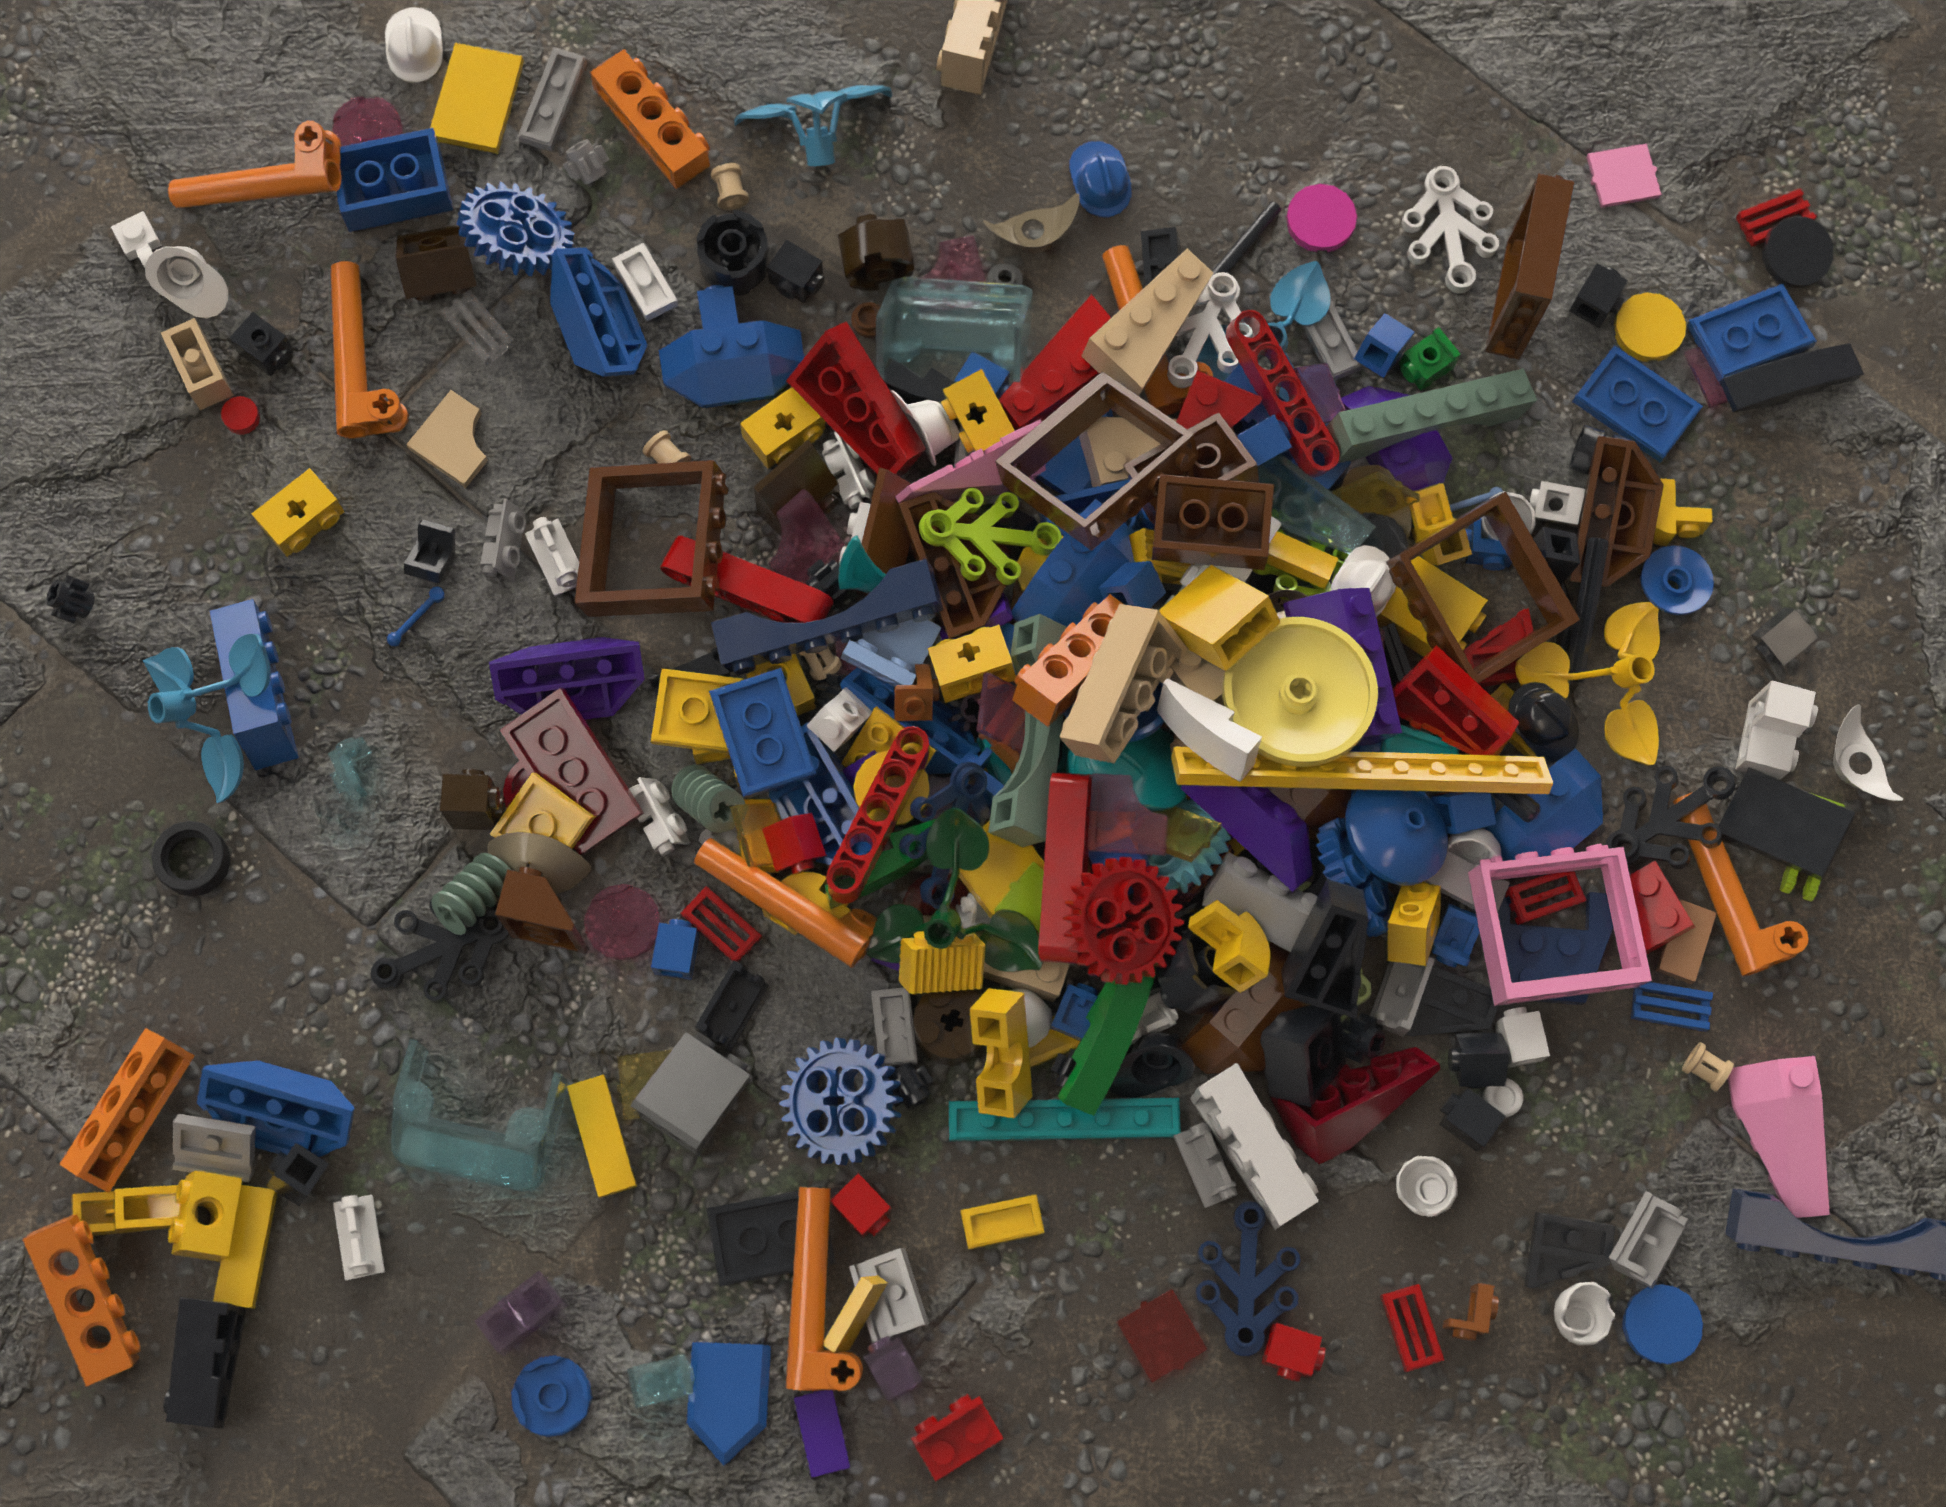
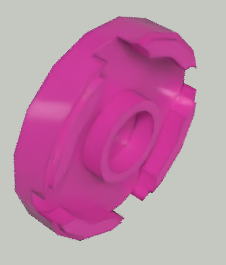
M1325 184L1307 186L1297 192L1289 203L1286 216L1287 229L1290 236L1298 245L1313 252H1318V250L1335 251L1345 245L1354 232L1357 219L1354 203L1348 195L1335 186Z

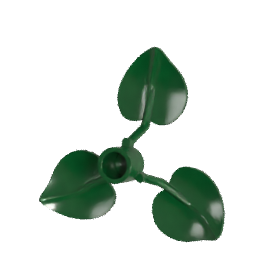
M950 808L944 811L931 826L926 840V851L932 865L939 869L952 868L950 882L940 909L933 914L929 922L924 923L922 913L913 906L905 904L889 906L880 914L875 923L874 934L869 944L867 955L881 961L899 963L901 961V939L914 938L916 932L924 931V937L928 944L934 948L943 949L949 947L956 937L964 939L966 935L984 931L979 938L985 943L984 961L992 968L1006 972L1040 970L1043 962L1039 960L1038 931L1026 916L1017 911L1001 909L993 914L990 925L979 923L962 928L961 917L956 911L950 909V902L958 881L960 868L973 871L982 866L988 857L990 844L984 829L961 809Z

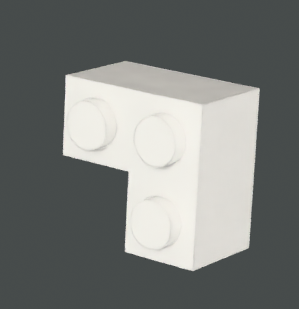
M1770 681L1752 698L1747 709L1735 770L1747 772L1748 768H1751L1777 780L1782 779L1789 772H1793L1799 758V751L1794 750L1796 739L1808 727L1813 726L1817 717L1818 707L1813 705L1816 692Z

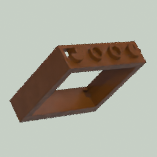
M1538 173L1507 238L1485 348L1486 353L1520 360L1553 296L1574 181L1564 179L1557 174L1553 177Z
M1102 371L1000 456L995 463L1002 485L1092 551L1102 541L1109 539L1116 529L1129 518L1136 516L1144 505L1158 495L1160 474L1180 476L1194 465L1199 459L1193 433ZM1111 409L1166 447L1167 450L1084 519L1029 477Z
M714 460L593 467L589 469L575 604L588 617L706 612L714 610L715 591H720L717 567L723 558L720 535L721 529H724L726 525L723 502L724 495H727L729 488L725 485L726 474L723 473ZM701 484L691 587L605 591L616 489Z
M1506 492L1490 498L1386 561L1393 583L1402 589L1408 600L1410 613L1424 627L1427 633L1426 639L1430 647L1433 649L1437 645L1477 683L1580 620ZM1485 516L1547 623L1480 665L1472 668L1411 560Z

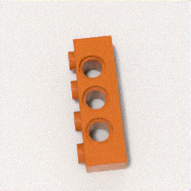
M623 49L590 71L593 88L676 189L710 167L708 156L710 147L706 139L699 132L693 133L688 127L689 121L683 111L678 107L673 109L668 103L669 99L665 90L659 83L653 84L649 80L646 68L637 57L632 59ZM630 90L639 91L633 95L626 94ZM650 115L660 116L654 120L646 119ZM671 140L681 141L676 145L667 144Z
M1111 594L1100 604L1092 603L1077 625L1075 623L1068 625L1055 645L1049 643L1041 651L1036 663L1032 666L1026 664L1019 671L1014 680L1017 687L1012 701L1049 727L1076 701L1078 690L1087 677L1092 666L1093 657L1099 650L1106 635L1108 624L1114 617L1119 604L1123 603Z
M145 1028L59 1165L77 1177L109 1193L195 1055Z
M76 1213L33 1231L22 1239L86 1387L133 1367L139 1359L138 1353L141 1352L140 1343L133 1330L128 1331L122 1319V1316H125L123 1303L118 1294L112 1295L106 1280L109 1279V1272L104 1260L101 1257H95L90 1245L94 1242L87 1222L85 1220L80 1222ZM61 1253H73L79 1261L78 1269H66L61 1264ZM78 1289H87L94 1295L95 1303L93 1306H83L78 1302L76 1298ZM99 1325L107 1328L111 1335L110 1341L106 1343L97 1341L92 1335V1327Z

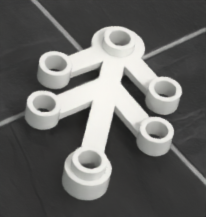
M1440 166L1427 174L1424 182L1426 193L1414 208L1408 209L1404 213L1401 224L1403 229L1409 233H1416L1424 223L1425 214L1438 201L1440 215L1419 240L1411 243L1407 252V258L1416 265L1425 263L1430 254L1431 247L1444 234L1450 267L1445 277L1446 286L1454 293H1465L1471 289L1476 278V272L1470 264L1464 262L1459 233L1476 244V251L1480 256L1489 258L1495 255L1499 247L1498 238L1494 234L1485 233L1477 227L1487 225L1490 222L1493 208L1489 203L1480 202L1460 188L1459 177L1452 168ZM1442 182L1447 188H1441L1436 183ZM1453 201L1471 212L1470 219L1474 224L1455 212ZM1476 211H1484L1487 217L1478 216ZM1414 217L1419 223L1411 224L1407 218ZM1489 242L1493 248L1486 249L1482 243ZM1420 249L1424 252V255L1417 256L1413 250ZM1460 277L1464 280L1465 284H1459L1453 278Z
M1217 273L1211 277L1195 305L1196 307L1207 304L1204 312L1189 316L1177 334L1179 336L1194 331L1183 355L1175 356L1169 362L1167 376L1169 381L1177 388H1186L1192 384L1198 370L1196 361L1208 336L1218 353L1217 366L1219 370L1224 373H1231L1239 364L1217 319L1221 309H1223L1229 322L1241 313L1236 303L1240 288L1236 279L1228 273ZM1239 323V329L1247 333L1244 336L1252 338L1253 332L1250 326L1245 323ZM1230 358L1234 362L1226 363L1223 359ZM1178 373H1184V374H1186L1187 376H1179V375H1177V374H1178Z

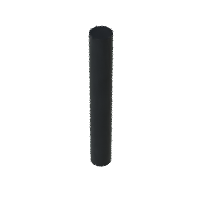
M1271 201L1215 266L1212 270L1213 275L1229 273L1282 211L1278 203Z

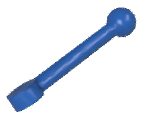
M433 587L429 591L430 597L396 632L388 634L387 643L389 645L398 646L401 642V637L434 603L443 601L445 594L442 588Z

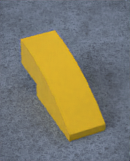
M178 1185L115 1189L109 1193L72 1194V1215L77 1213L80 1222L85 1220L93 1236L170 1228L173 1219H178L180 1204L175 1202ZM198 1206L196 1207V1210H195V1218H196L197 1221H198Z

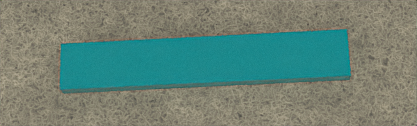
M1179 1098L1103 1099L1094 1116L1063 1104L1061 1100H1029L1015 1118L979 1113L978 1101H949V1142L1174 1138V1135L1181 1133Z

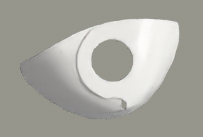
M1858 704L1844 718L1837 734L1833 757L1835 772L1842 781L1854 788L1879 798L1902 801V797L1892 792L1887 781L1882 759L1864 732L1860 723L1861 706ZM1862 752L1870 757L1872 768L1867 774L1860 775L1852 771L1849 765V759L1852 754Z

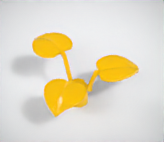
M1639 602L1624 606L1609 616L1604 628L1605 641L1611 648L1619 650L1617 656L1621 659L1613 667L1580 673H1568L1570 660L1567 653L1555 643L1543 642L1516 661L1515 671L1520 685L1532 682L1543 683L1567 698L1569 694L1568 680L1611 675L1613 681L1618 686L1629 688V690L1620 701L1621 709L1611 711L1606 718L1604 728L1606 740L1611 749L1621 757L1647 766L1654 765L1659 747L1658 725L1655 714L1645 701L1635 700L1630 703L1629 701L1635 693L1641 691L1640 684L1649 682L1654 676L1655 668L1652 659L1656 656L1660 645L1659 609L1651 602Z

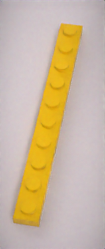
M1174 747L1171 756L1177 785L1549 794L1553 786L1544 757L1349 751L1336 760L1325 764L1297 767L1274 762L1257 753L1254 766L1241 782L1215 768L1189 747Z

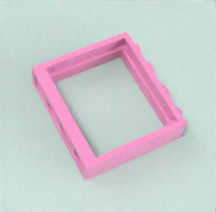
M1595 844L1586 847L1585 852L1574 853L1572 847L1553 850L1551 851V856L1539 857L1538 852L1534 851L1518 854L1515 856L1516 860L1503 861L1502 856H1494L1491 859L1479 860L1480 864L1468 872L1494 1006L1631 989L1652 981L1624 847L1609 849L1608 845ZM1601 868L1622 969L1511 983L1491 881Z

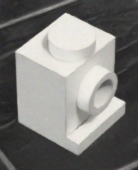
M1541 481L1540 490L1533 488L1530 498V505L1535 510V519L1577 527L1585 489ZM1559 498L1563 502V507L1559 511L1551 510L1548 505L1551 499Z
M845 687L835 698L823 706L807 727L835 752L858 731L869 718L872 711Z

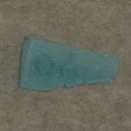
M1282 454L1258 466L1259 483L1274 484L1271 516L1282 523L1279 529L1350 554L1355 548L1360 547L1376 528L1375 525Z

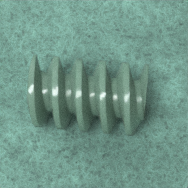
M696 764L686 766L673 779L671 791L676 805L709 831L716 833L727 832L736 827L742 820L745 813V801L742 795L705 767Z
M489 853L476 855L473 862L467 864L462 872L456 874L451 882L443 886L442 891L433 895L431 900L432 908L438 920L452 933L458 935L465 934L466 928L464 925L473 926L476 923L475 915L479 917L484 916L487 910L485 906L492 907L496 904V896L500 897L507 869H511L502 860Z

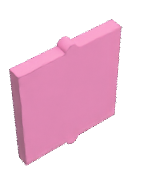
M1647 144L1589 153L1587 155L1592 174L1590 183L1595 185L1601 208L1660 198L1661 192L1656 178L1657 167L1652 164Z

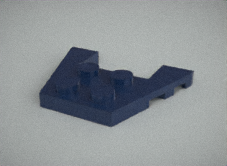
M1589 892L1586 895L1585 930L1529 925L1517 926V924H1511L1509 907L1511 900L1510 897L1504 896L1498 910V917L1511 983L1596 973L1613 930L1607 894ZM1589 994L1537 1000L1535 1002L1583 1005L1586 1003Z

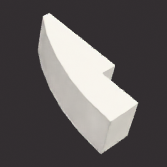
M1168 678L1163 682L1157 712L1167 726L1198 756L1218 770L1241 782L1255 764L1262 736L1233 723L1235 711Z

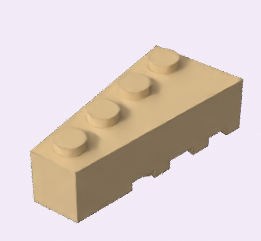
M1101 417L1079 435L1091 477L1092 488L1127 480L1128 477L1123 465L1160 445L1159 442L1123 417Z

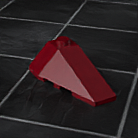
M1412 1047L1372 1058L1370 1065L1350 1069L1348 1064L1344 1065L1311 1107L1274 1097L1270 1098L1296 1146L1320 1165L1356 1145L1440 1071V1063L1419 1048Z

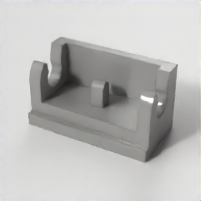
M1429 957L1426 966L1388 962L1370 1016L1376 1018L1377 1024L1383 1026L1384 1030L1402 1037L1411 1030L1435 959Z
M1646 1191L1609 1257L1613 1269L1653 1289L1689 1223V1220L1681 1215L1683 1211Z

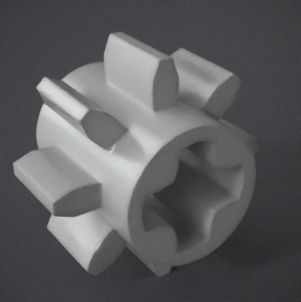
M587 139L573 145L566 151L570 160L565 162L563 166L571 179L574 178L577 181L581 178L583 184H589L607 172L603 163L607 162L609 157L602 145L596 143L592 146Z

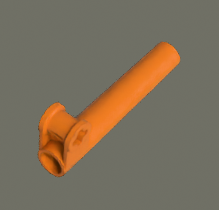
M305 121L298 126L294 134L295 163L174 179L170 181L168 186L170 201L176 208L337 191L340 189L342 181L340 171V139L333 132L324 130L315 121Z
M1126 245L1110 248L1102 255L1119 311L1143 289L1131 252ZM1165 354L1144 390L1149 404L1168 416L1181 410L1191 385L1186 388H1177L1169 381L1167 376L1169 361ZM1196 362L1198 371L1213 377V372L1208 365ZM1178 373V374H1177V375H1179V376H1187V375L1184 374V373Z
M337 262L331 266L337 434L344 438H361L367 435L398 432L406 426L409 418L408 411L400 403L399 397L390 389L368 391L360 267L354 262Z
M1691 793L1675 799L1673 804L1675 805ZM1704 804L1681 819L1680 822L1703 825L1714 823L1707 804ZM1707 831L1703 838L1708 841L1716 838L1717 833L1715 831ZM1688 839L1742 977L1761 972L1776 964L1788 961L1806 948L1809 939L1808 933L1804 926L1798 922L1785 921L1760 930L1723 841L1715 848H1706L1700 841ZM1780 938H1791L1794 944L1791 946L1789 943L1782 944Z
M709 838L699 849L694 859V864L841 962L853 968L866 955V949L870 943V938L874 934L873 931L877 918L872 914L855 908L839 919L714 839Z
M799 1187L786 1389L804 1391L821 1389L849 1390L856 1385L863 1373L862 1361L855 1353L849 1351L833 1353L830 1350H824L823 1346L830 1188ZM842 1360L847 1361L848 1368L854 1369V1373L850 1374L846 1381L841 1380L840 1373L834 1372V1368L838 1367Z

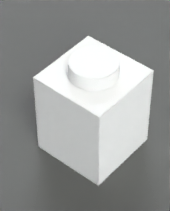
M1526 1007L1504 1011V1017L1494 1023L1496 1033H1502L1509 1051L1508 1068L1542 1062L1550 1056L1539 1011L1527 1013Z

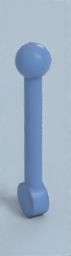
M1494 487L1489 493L1451 504V512L1487 501L1499 492H1503L1500 487Z

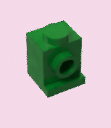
M1438 327L1433 330L1431 335L1405 351L1399 365L1405 379L1410 383H1415L1421 391L1454 369L1461 353Z

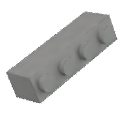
M1228 852L1222 860V864L1218 866L1205 887L1202 905L1206 907L1215 900H1218L1237 916L1245 911L1249 912L1261 926L1267 940L1291 951L1318 896L1312 893H1304L1298 889L1292 892L1275 875H1270L1257 868L1252 861L1245 857H1236Z

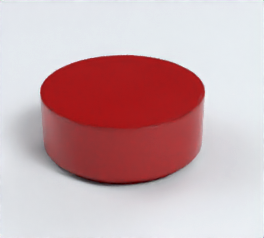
M237 396L229 399L223 405L221 418L229 431L243 435L252 432L258 426L260 412L251 399Z

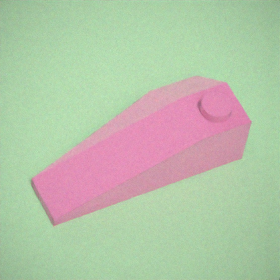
M1041 419L1002 437L999 442L984 450V453L982 449L971 453L955 464L956 468H953L951 464L910 484L895 496L897 502L902 503L931 492H936L945 499H957L968 488L978 489L983 496H994L1009 492L1010 490L1002 485L995 461L1042 422ZM1043 465L1029 478L1036 482L1034 478L1044 472L1046 466Z
M1815 1056L1777 1059L1733 1068L1727 1078L1732 1108L1738 1120H1742L1751 1138L1750 1143L1754 1151L1759 1153L1769 1173L1768 1178L1779 1200L1797 1218L1830 1215L1823 1102Z

